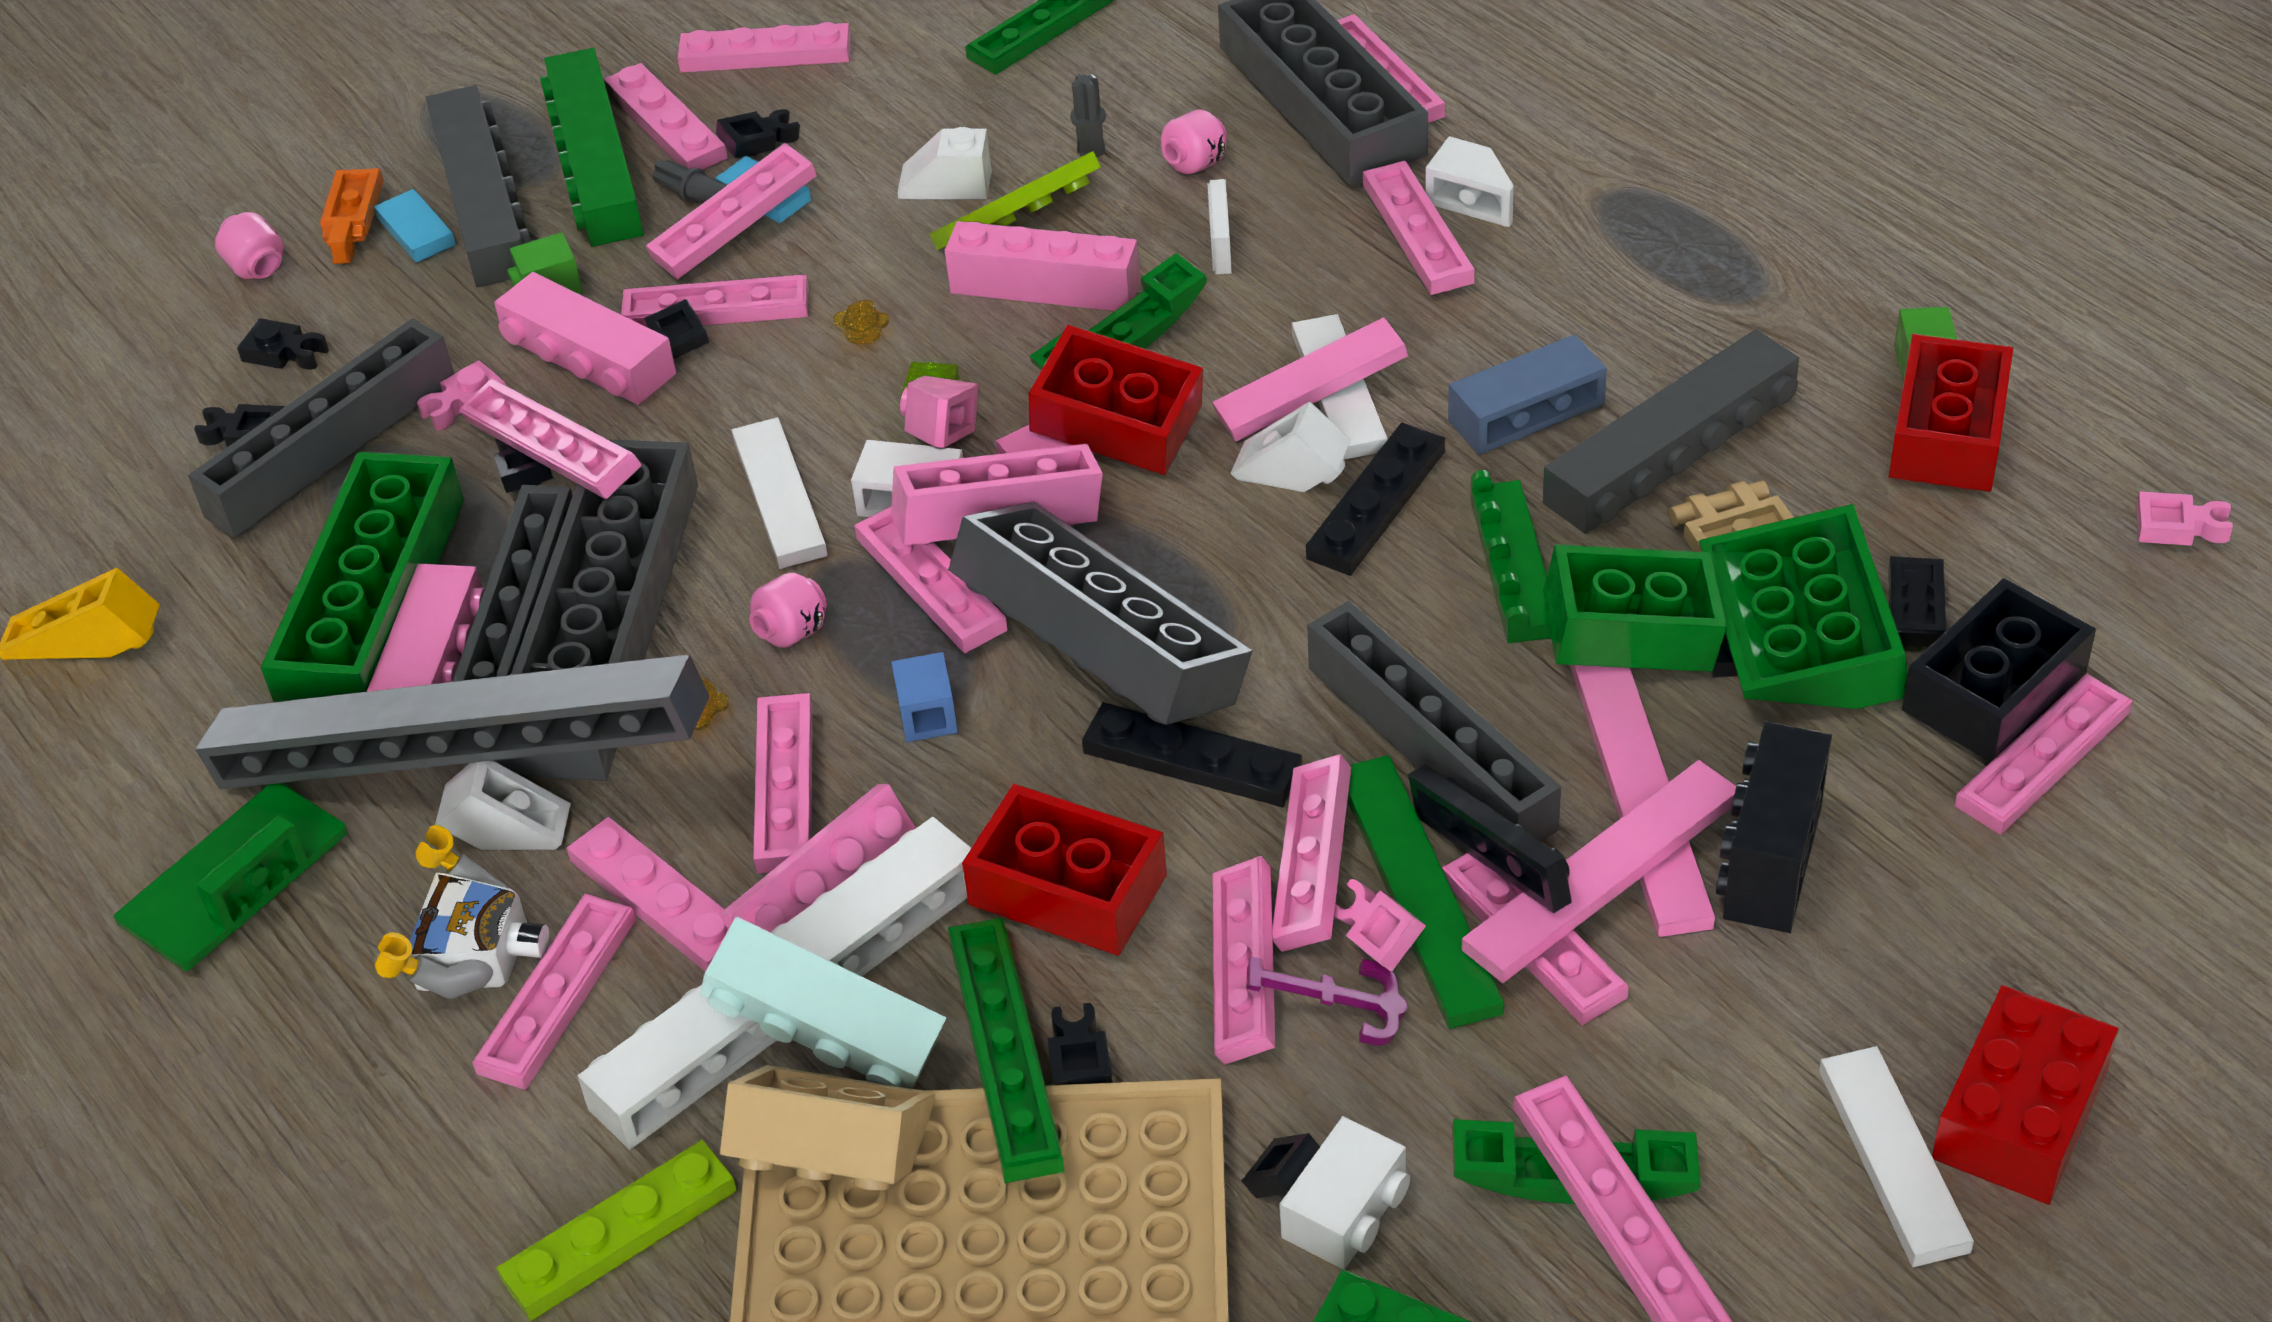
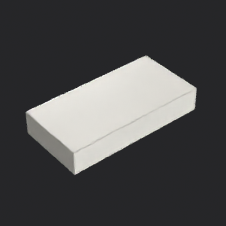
M1226 179L1210 180V183H1207L1213 271H1215V275L1231 274Z

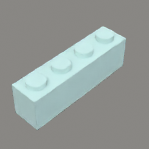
M737 916L704 974L700 996L706 998L708 1004L719 1013L729 1017L741 1015L760 1024L762 1031L775 1040L785 1043L793 1040L812 1049L813 1054L829 1066L835 1068L847 1066L866 1075L868 1082L914 1089L947 1018Z

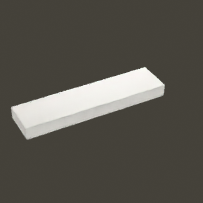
M1338 314L1292 322V337L1300 358L1346 336ZM1364 379L1317 401L1321 412L1351 439L1343 460L1376 454L1388 440Z
M779 418L731 429L738 455L779 569L828 556L824 538Z
M1875 1046L1821 1059L1819 1073L1912 1268L1970 1254L1974 1240L1878 1047Z

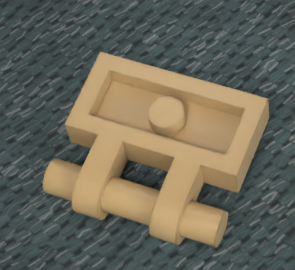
M1764 480L1747 484L1745 481L1729 484L1726 491L1710 496H1705L1703 493L1688 496L1683 504L1672 506L1668 509L1669 519L1674 527L1685 524L1683 537L1693 552H1701L1699 540L1794 518L1778 495L1770 497L1769 488Z

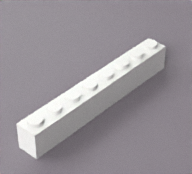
M931 817L915 830L906 832L896 844L874 860L865 862L856 873L831 891L821 894L812 905L787 923L777 926L771 933L855 974L864 976L968 898L962 862L971 847L937 819ZM701 985L688 991L679 1002L653 1021L641 1025L631 1037L609 1053L597 1057L577 1077L588 1110L631 1150L777 1040L765 1034L760 1028V1024L741 1015L729 1017L713 1009L708 1004L707 999L700 996Z

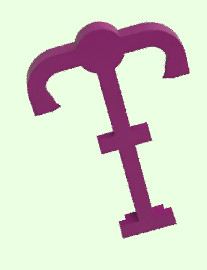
M1250 956L1247 967L1246 989L1259 991L1261 986L1318 998L1321 999L1320 1004L1332 1006L1333 1002L1375 1011L1384 1019V1028L1376 1029L1364 1021L1359 1032V1042L1382 1046L1394 1039L1399 1027V1021L1407 1010V1002L1398 994V980L1394 972H1391L1378 962L1362 959L1359 965V975L1379 980L1384 987V992L1380 996L1333 985L1334 977L1324 974L1321 976V982L1264 970L1261 969L1262 959Z

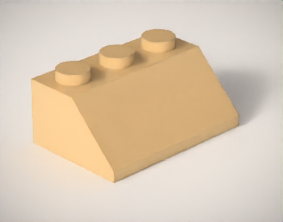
M766 1065L728 1083L720 1155L739 1158V1166L746 1169L767 1171L775 1169L776 1164L796 1168V1175L804 1179L830 1180L832 1179V1174L854 1178V1186L862 1189L887 1190L890 1188V1184L897 1183L911 1173L934 1106L935 1093Z

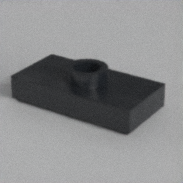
M1890 556L1888 567L1889 608L1902 645L1930 647L1946 632L1944 559Z

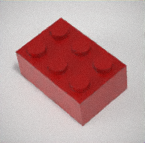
M1067 324L1028 393L1029 431L1070 445L1088 444L1092 452L1166 475L1202 406L1203 367Z
M1912 334L1888 478L1963 489L1992 491L2014 347Z
M1014 783L962 862L968 904L970 906L1117 956L1121 954L1167 876L1164 833L1162 831Z
M2001 985L1940 1116L1932 1153L1933 1160L2050 1205L2108 1071L2119 1028Z

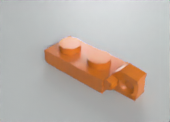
M380 168L336 170L320 220L323 232L322 238L324 243L330 246L333 264L351 263L355 255V242L365 241L366 235L369 234L375 213L374 206L378 203L384 183Z

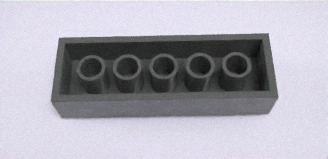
M1230 0L1218 5L1220 48L1349 185L1363 181V171L1401 161L1409 163L1428 156V111L1317 0Z
M1036 502L963 516L948 571L964 581L971 591L984 595L998 605L1006 616L1019 620L1033 630L1041 641L1054 645L1071 657L1076 666L1092 672L1106 682L1114 693L1127 697L1144 709L1149 718L1158 723L1168 725L1235 705L1253 650Z

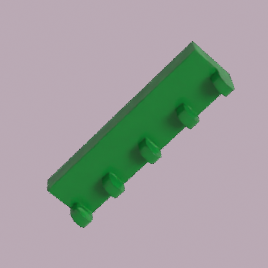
M1478 470L1471 476L1470 501L1507 644L1550 639L1551 634L1543 592L1547 575L1521 481L1492 483V478L1488 471Z

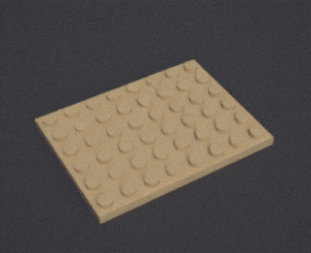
M1221 1078L1045 1086L1063 1156L1064 1172L1004 1183L983 1088L928 1090V1092L935 1093L934 1106L911 1173L897 1183L890 1184V1188L887 1190L862 1189L854 1186V1178L832 1174V1179L830 1180L804 1179L796 1175V1168L776 1164L775 1169L767 1171L744 1168L730 1322H1229Z

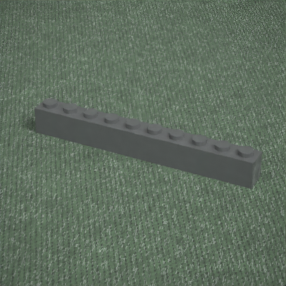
M689 654L222 708L195 750L218 788L228 789L690 740L710 696Z

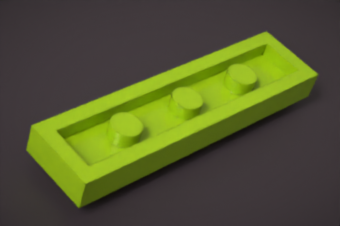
M1094 151L929 233L936 249L939 250L947 246L957 221L1007 226L1017 221L1013 213L1014 211L1026 206L1029 213H1032L1054 202L1050 193L1063 187L1067 195L1089 184L1090 181L1087 174L1101 168Z
M702 1139L497 1266L496 1270L499 1278L531 1322L737 1192L734 1178Z

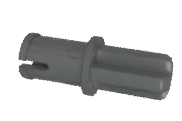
M1081 73L1076 75L1075 81L1072 83L1074 109L1071 111L1070 119L1072 124L1076 126L1077 153L1083 156L1094 151L1097 158L1105 152L1102 123L1106 119V112L1100 106L1097 77L1093 74L1085 75Z
M670 160L657 161L654 165L655 171L652 174V178L656 183L680 193L681 198L690 203L695 200L703 204L728 185L707 177L706 173L700 168L688 169Z

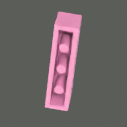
M957 221L945 248L950 294L1116 311L1136 296L1140 285L1137 239Z
M535 272L530 273L494 302L499 320V331L509 343L519 345L537 354L544 361L553 362L571 371L576 377L587 379L605 388L610 394L621 396L636 405L641 404L677 374L668 337Z
M1088 444L894 466L891 517L904 545L929 544L936 541L957 539L963 516L1030 502H1036L1069 526L1096 522L1098 519L1103 473Z
M417 564L367 692L453 682L485 588H482L476 567Z

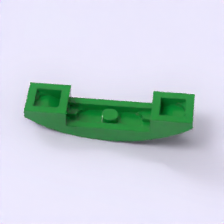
M1176 252L1140 278L1144 290L1142 293L1088 331L1145 349L1165 333L1189 308L1207 283L1206 275ZM1062 333L1030 355L1031 362L1040 370L1045 365Z
M1453 1119V1173L1455 1178L1508 1196L1551 1203L1575 1204L1532 1137H1515L1514 1122ZM1635 1129L1632 1143L1612 1142L1651 1201L1680 1196L1699 1190L1701 1181L1696 1132Z

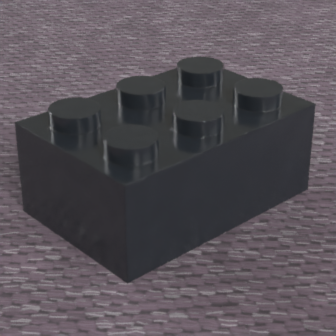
M2003 578L1909 665L1902 710L1982 758L1992 762L2086 674L2096 628Z
M1765 721L1759 743L1748 742L1742 774L1748 775L1750 778H1745L1743 783H1737L1731 816L1739 817V819H1733L1732 825L1726 824L1720 850V858L1730 860L1729 862L1722 861L1716 886V894L1725 896L1723 919L1791 933L1822 809L1832 734Z

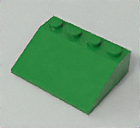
M1854 504L1699 540L1701 552L1711 553L1727 624L1725 635L1744 699L1859 709L1904 698L1908 674L1906 654Z

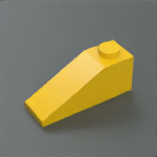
M116 567L12 616L0 641V658L3 660L111 658L131 648L138 649L146 644L154 633L153 623L160 604Z

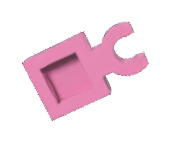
M478 360L441 381V393H430L421 397L417 401L418 409L423 419L431 416L434 428L439 431L449 427L454 422L455 416L460 414V407L487 382L494 379L505 386L506 383Z
M2139 491L2136 503L2138 542L2192 546L2194 535L2201 536L2203 539L2213 543L2229 542L2233 523L2228 522L2231 504L2223 501H2211L2203 506L2193 505V495Z
M1350 879L1347 886L1355 891V902L1348 909H1343L1335 904L1334 917L1352 927L1346 934L1349 939L1380 965L1392 972L1426 925L1381 890L1375 895L1371 889L1359 881Z

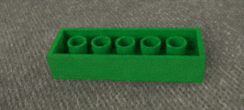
M357 452L260 668L273 702L367 692L417 564L438 565L463 505L464 497L452 457Z

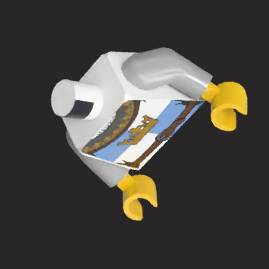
M439 825L429 827L425 838L429 843L435 845L438 850L431 848L425 842H420L415 852L417 862L426 868H436L442 865L446 868L445 873L435 874L410 941L404 935L394 932L383 936L378 945L380 954L375 961V969L384 978H394L401 972L406 973V979L414 983L416 990L431 991L448 999H454L481 988L501 987L508 982L517 956L543 957L549 946V928L545 924L527 923L518 893L464 853L456 856L451 852L454 841L450 831Z

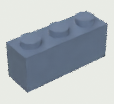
M1574 334L1450 383L1448 421L1473 450L1480 455L1604 405L1607 368Z

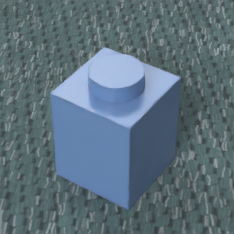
M940 652L891 661L906 742L958 733L944 653Z

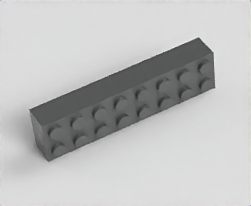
M607 439L632 452L642 466L607 499L600 497L579 484L576 485L511 675L645 659L698 488L689 443ZM617 747L503 759L499 761L500 765L520 776L607 781Z

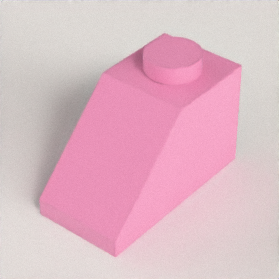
M922 376L909 382L908 387L902 393L900 401V412L902 416H905L904 431L934 447L945 448L975 431L979 384L930 376Z

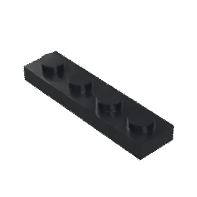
M1401 422L1306 544V560L1351 576L1445 453V437Z
M1102 702L1082 738L1083 754L1279 807H1284L1290 795L1293 768L1302 766L1301 754L1180 722L1165 725L1152 720L1146 713Z
M1426 764L1408 774L1415 812L1419 820L1552 913L1572 903L1567 878L1570 875V869L1566 859L1557 849L1547 847L1531 836L1523 826L1517 823L1513 824L1495 812L1486 801H1479L1461 789L1452 778H1445Z

